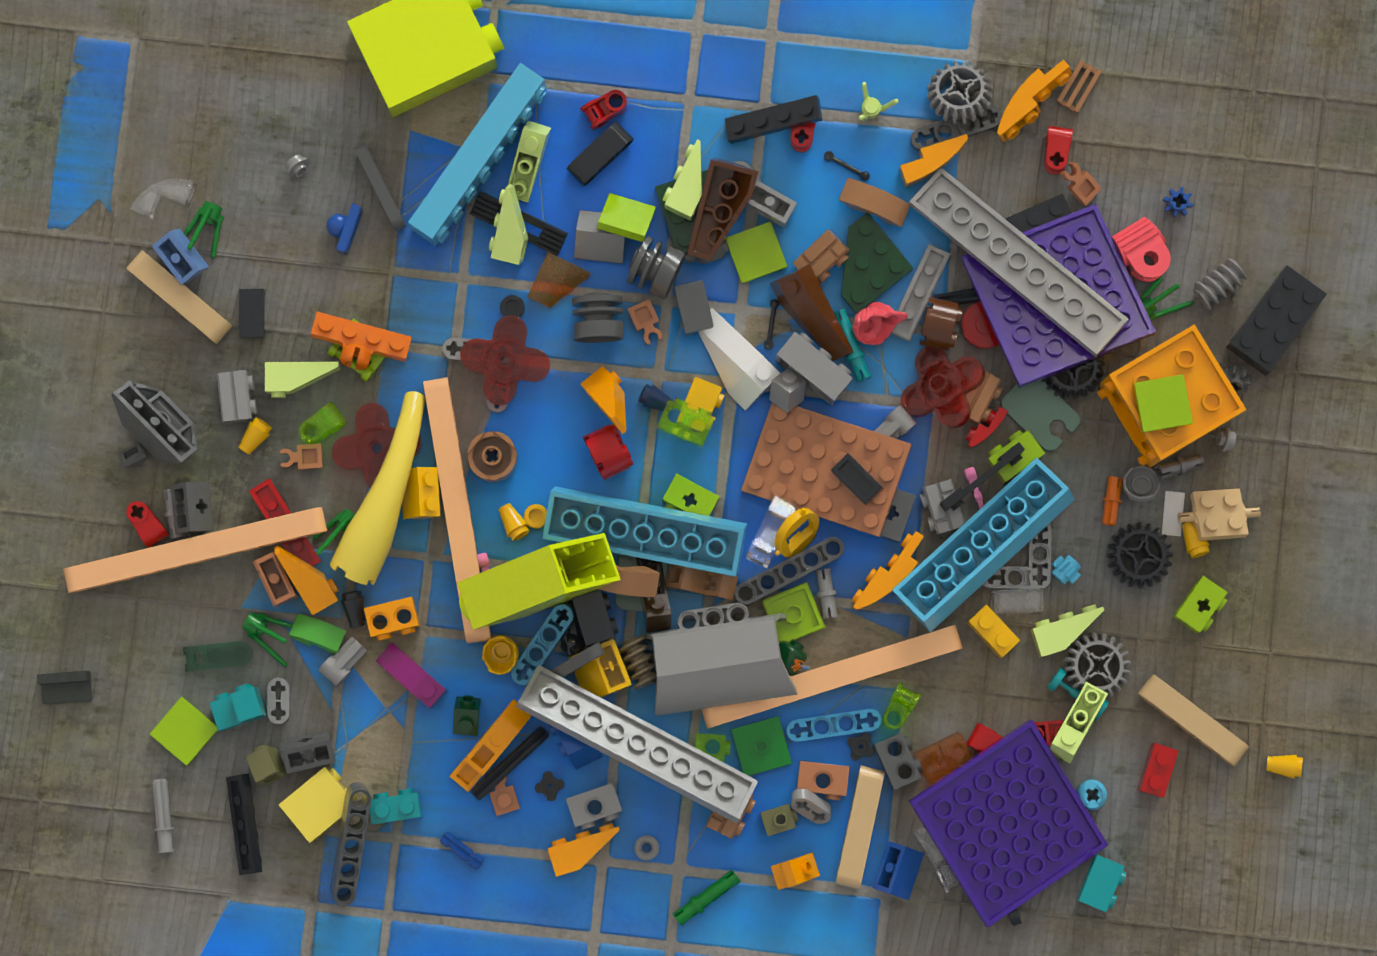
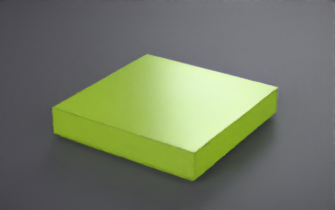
M609 193L599 218L597 229L644 242L656 207Z
M771 221L725 238L741 284L788 267Z
M1184 374L1133 384L1142 433L1193 424Z
M807 582L762 600L767 615L786 614L787 620L776 622L779 643L781 641L790 642L792 639L797 640L826 628Z
M181 696L151 731L150 735L188 766L216 734L218 728L215 723Z

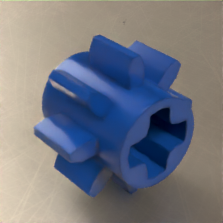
M1183 187L1178 192L1171 188L1169 190L1171 197H1164L1162 200L1167 203L1164 212H1172L1173 218L1178 213L1185 217L1187 215L1185 208H1192L1194 205L1189 202L1192 194L1186 195L1183 192ZM1176 198H1180V203L1182 204L1179 208L1176 207V202H1174Z

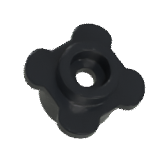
M863 733L860 737L848 738L847 744L851 747V758L853 760H859L863 756H873L874 748L871 747V736L869 734ZM860 744L863 745V748H862V749H859V748H858V746H859Z
M545 772L541 782L535 785V790L537 793L544 794L547 800L554 801L558 791L564 788V781L553 777L551 772ZM548 784L552 785L551 789L547 787Z

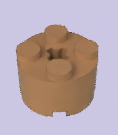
M489 431L481 433L472 440L468 448L469 466L474 474L483 481L492 483L503 481L511 476L517 466V450L511 439L501 432ZM489 452L492 454L498 452L496 455L498 460L496 462L493 460L488 462L487 454Z

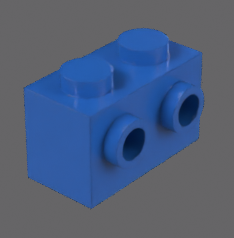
M888 841L873 888L909 900L924 853Z

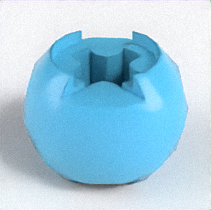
M1089 779L1083 781L1077 788L1076 793L1087 810L1094 811L1104 806L1107 800V790L1101 782ZM1096 789L1095 796L1097 799L1088 801L1086 799L1088 797L1086 791Z

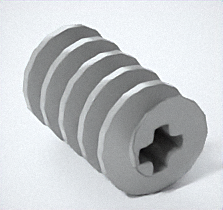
M1229 258L1226 260V266L1221 264L1218 266V271L1212 270L1210 272V277L1204 276L1202 278L1203 283L1196 282L1193 291L1200 303L1210 311L1212 309L1210 301L1218 305L1219 300L1217 296L1220 295L1226 299L1225 290L1234 293L1233 284L1241 288L1243 286L1241 278L1248 280V278L1236 261Z

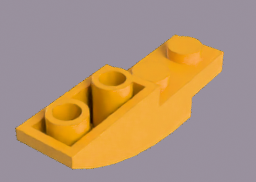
M1064 59L1045 75L1038 68L1016 91L1007 105L998 127L997 133L1003 143L1006 140L1015 138L1023 126L1033 123L1041 112L1037 103L1048 99L1052 90L1058 85L1063 86L1069 81L1072 71Z
M917 531L913 535L907 534L901 543L904 549L900 555L894 554L886 565L890 568L889 571L881 566L877 571L875 569L870 571L865 579L868 585L864 591L858 589L851 600L855 603L852 609L857 611L879 601L912 572L918 561L913 559L911 555L923 539V535Z
M515 699L509 703L450 774L449 777L467 792L492 766L532 716L517 708L518 702Z

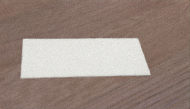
M1165 491L1162 535L1181 536L1182 523L1178 522L1177 515L1179 512L1183 513L1185 493Z

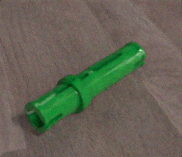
M731 869L695 897H690L689 902L672 914L678 923L683 926L698 913L702 914L708 905L741 881Z

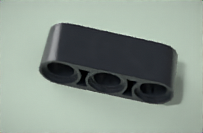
M616 121L568 165L566 170L584 187L633 142L634 138Z

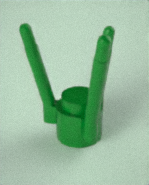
M205 201L203 207H199L197 214L184 231V235L187 237L200 220L187 246L188 250L192 249L204 225L213 226L215 222L211 248V258H215L221 224L224 216L220 215L222 211L220 206Z
M1159 277L1140 296L1151 321L1191 306L1193 301L1181 303L1154 313L1157 310L1155 304L1180 287L1179 284H1175L1153 300L1150 298L1146 299L1163 281L1162 277Z
M346 508L343 513L339 512L333 520L326 524L327 531L335 524L337 528L316 551L317 555H320L341 531L345 532L355 515ZM324 533L313 535V539L316 540Z
M251 612L246 618L242 629L248 632V637L255 640L276 661L286 667L287 663L259 636L265 633L285 644L287 640L267 628L268 623L265 621L291 628L293 624L269 617L261 612L258 615Z

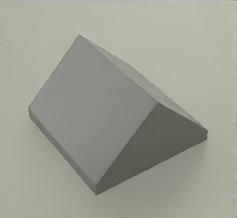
M580 210L576 228L574 259L623 264L626 237L597 229L602 212Z

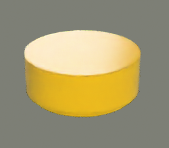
M540 504L530 505L524 512V520L529 524L530 528L540 529L545 526L547 510Z

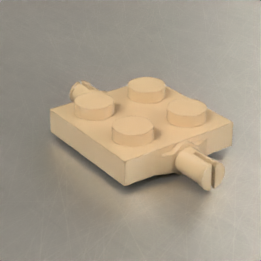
M1240 488L1195 491L1190 495L1192 511L1179 512L1177 519H1179V523L1193 522L1197 529L1199 541L1246 538L1249 534L1246 523L1247 518H1259L1261 511L1259 507L1245 508Z

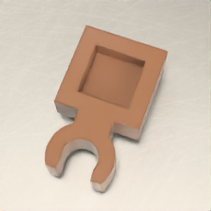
M1069 162L1068 165L1072 169L1071 174L1069 175L1067 171H1061L1060 175L1064 180L1071 182L1067 189L1081 205L1086 206L1102 188L1088 171L1081 172L1080 166L1077 163Z
M650 299L627 308L636 331L644 329V341L648 346L651 345L648 337L652 333L656 334L659 340H662L661 331L654 327V324L659 323V319Z
M321 443L297 445V452H292L289 449L280 450V454H288L290 456V460L287 463H281L283 468H290L295 463H298V470L324 468Z
M507 776L495 786V791L489 792L496 816L521 809L514 786L506 787L505 785Z

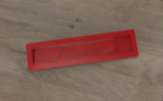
M270 478L249 490V493L266 519L291 514L290 509ZM307 537L281 543L285 550L313 567L322 562Z

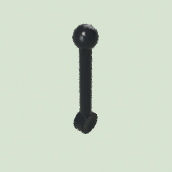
M831 151L825 153L824 158L826 161H834L856 173L864 181L870 178V174L867 171L862 172L834 157Z
M777 299L770 301L772 308L767 340L764 342V347L768 350L773 348L772 335L776 308L779 307Z

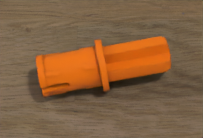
M1108 476L1106 495L1102 499L1105 502L1102 516V524L1116 525L1119 504H1122L1120 497L1123 478Z

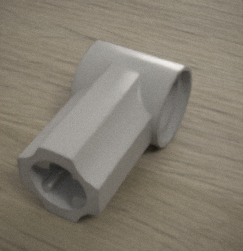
M899 405L874 432L897 439L899 436L901 438L917 422Z
M352 636L335 655H331L321 665L318 671L337 687L351 673L352 667L368 650Z

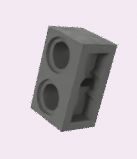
M899 733L873 745L893 790L921 779L920 773L923 772L918 758L914 760L912 758L910 750L913 749V746L908 736L903 737L902 733ZM891 742H897L901 746V752L898 756H891L888 753V745ZM903 764L908 765L911 769V775L907 779H902L898 775V768Z

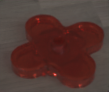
M516 316L502 317L495 325L491 340L471 339L462 346L460 352L461 361L466 369L485 374L484 395L490 403L498 406L506 405L514 399L519 381L537 383L544 380L550 372L548 356L539 349L525 346L527 328L525 323ZM504 357L510 359V363L506 366L501 364V360Z
M927 346L916 356L915 367L919 375L918 381L909 385L903 391L900 400L901 406L910 416L916 418L924 417L935 411L938 420L943 425L953 429L959 428L969 420L971 414L966 394L983 383L985 368L981 362L971 356L962 357L951 363L948 355L943 350Z
M367 403L360 407L355 417L357 433L339 438L332 447V458L339 467L346 470L363 468L365 481L369 488H371L381 469L395 432V428L390 427L387 411L377 403ZM420 435L418 438V443L414 457H416L420 453L422 448V439ZM376 444L382 446V450L379 453L373 451V447Z

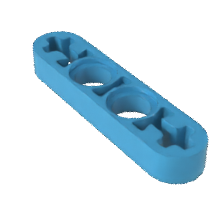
M561 603L557 605L547 617L518 660L517 665L512 669L511 676L515 683L519 685L528 684L537 666L545 664L576 617L575 608L571 604ZM566 609L569 619H563L559 625L554 623L561 616L559 610L563 611ZM546 628H553L556 631L555 640L549 641L545 638L544 631ZM538 647L542 650L543 657L541 660L532 658V648ZM528 663L533 665L526 673L529 677L522 679L519 670L524 669Z
M864 709L796 719L787 725L786 734L790 740L801 742L876 730L880 726L882 718L878 711ZM867 713H871L872 717H877L873 727H869L868 723L860 724L862 729H856L857 720L854 716L855 714H860L859 719L867 718ZM844 716L850 717L853 721V726L848 731H844L839 727V720ZM824 720L828 723L829 729L825 734H818L815 731L814 725L817 721ZM807 721H811L812 737H808V732L800 733V738H796L795 734L790 733V729L794 728V724H798L800 728L807 727Z

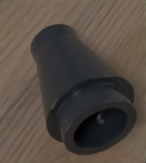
M361 591L343 593L342 600L340 601L350 628L363 626L364 596H362Z

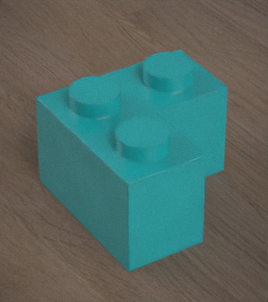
M248 683L235 687V692L231 693L230 696L228 692L214 696L215 701L209 704L218 731H224L268 716L259 687L252 686V684L249 685Z

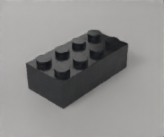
M1287 265L1276 277L1226 348L1266 376L1275 367L1327 294Z

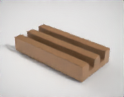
M1080 60L1056 103L1077 114L1102 71L1093 68L1094 66ZM1081 68L1085 69L1086 71L1068 102L1064 101L1063 99ZM1089 73H1092L1094 76L1076 107L1071 105Z

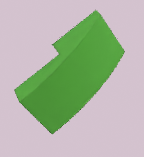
M297 614L288 637L309 647L313 644L335 655L339 650L346 631L322 620Z

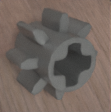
M1234 365L1229 369L1224 368V373L1237 395L1242 392L1248 391V385L1251 384L1252 376L1246 375V368Z

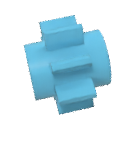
M1060 555L1051 564L1055 568L1051 574L1063 585L1068 581L1073 584L1081 576L1077 572L1081 568L1080 564L1070 555H1067L1065 558Z

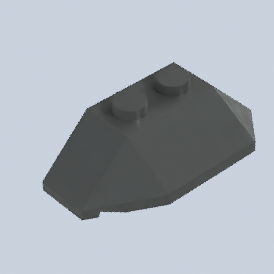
M129 380L111 394L122 425L155 459L180 465L198 450L195 424L161 389L137 384L135 381Z

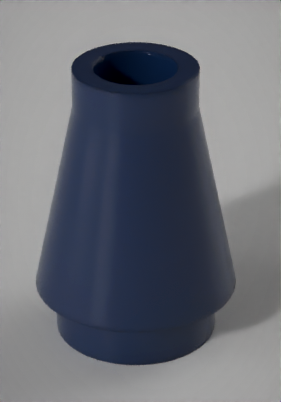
M648 384L645 385L638 399V402L642 403L643 407L663 411L671 414L676 404L675 400L671 399L655 385L650 386Z

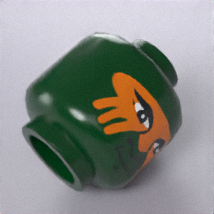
M794 639L790 642L781 641L779 643L780 653L789 675H797L807 659L806 653L802 651L804 646Z

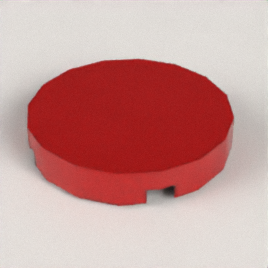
M980 301L967 308L961 321V330L964 338L969 344L978 349L997 347L999 345L998 340Z

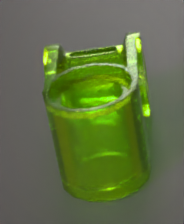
M330 402L300 425L299 434L306 444H317L341 429L347 421L335 404ZM308 428L315 430L316 435L314 437L307 435L306 430Z
M899 682L882 715L883 726L891 731L902 727L917 704L921 693H914L903 687V683ZM890 712L899 715L900 722L898 725L893 726L888 723L887 715Z

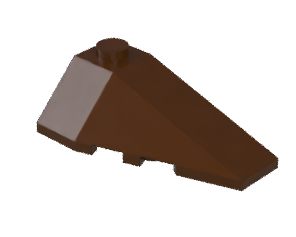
M718 158L710 160L687 255L712 260L751 199L759 171Z
M810 264L770 283L780 305L819 348H823L832 356L831 361L853 352Z

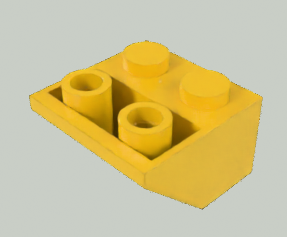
M614 639L600 644L605 652L603 655L574 671L579 686L600 698L632 686Z

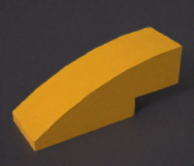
M967 134L921 148L919 151L921 159L900 165L899 171L904 187L919 183L935 174L940 168L946 166L967 143Z

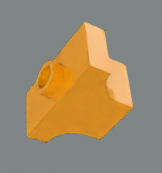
M813 852L771 866L778 890L792 887L820 876Z

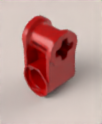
M611 90L603 96L586 103L580 110L586 114L590 121L591 130H596L623 114L628 108V102L622 91ZM615 97H620L623 100L622 105L618 108L610 106V101ZM593 110L597 114L598 118L595 117L594 113L592 112Z
M816 122L791 129V146L796 152L803 153L811 148ZM800 135H804L805 140L803 143H799Z
M1048 126L1044 167L1049 174L1059 175L1061 171L1065 170L1073 129ZM1053 158H1058V166L1054 165Z
M134 501L128 505L126 510L127 517L147 548L154 546L169 535L162 523L146 504L141 501ZM136 507L144 508L142 518L133 517L136 513L134 510Z
M977 722L966 745L981 753L1003 738V736Z

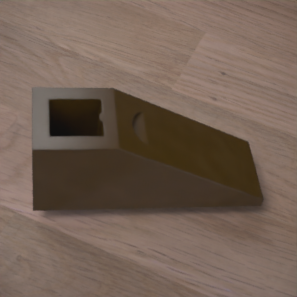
M636 557L637 566H646L660 573L656 597H641L646 632L671 629V609L662 562Z

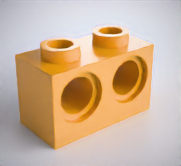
M413 597L364 608L370 637H377V641L392 638L391 633L400 631L401 635L416 632V627H420ZM403 610H408L411 613V620L406 624H402L398 620V615ZM378 616H385L387 619V625L384 629L379 630L374 625V621Z

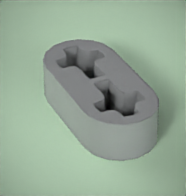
M277 677L268 683L267 715L272 723L279 725L286 723L291 715V688L287 680ZM279 681L286 688L285 691H281V700H277V692L272 690L273 686H277ZM277 702H281V710L286 712L285 716H281L279 721L276 716L272 715L273 711L277 710Z
M797 789L792 792L791 808L817 824H824L830 820L831 805L807 789Z

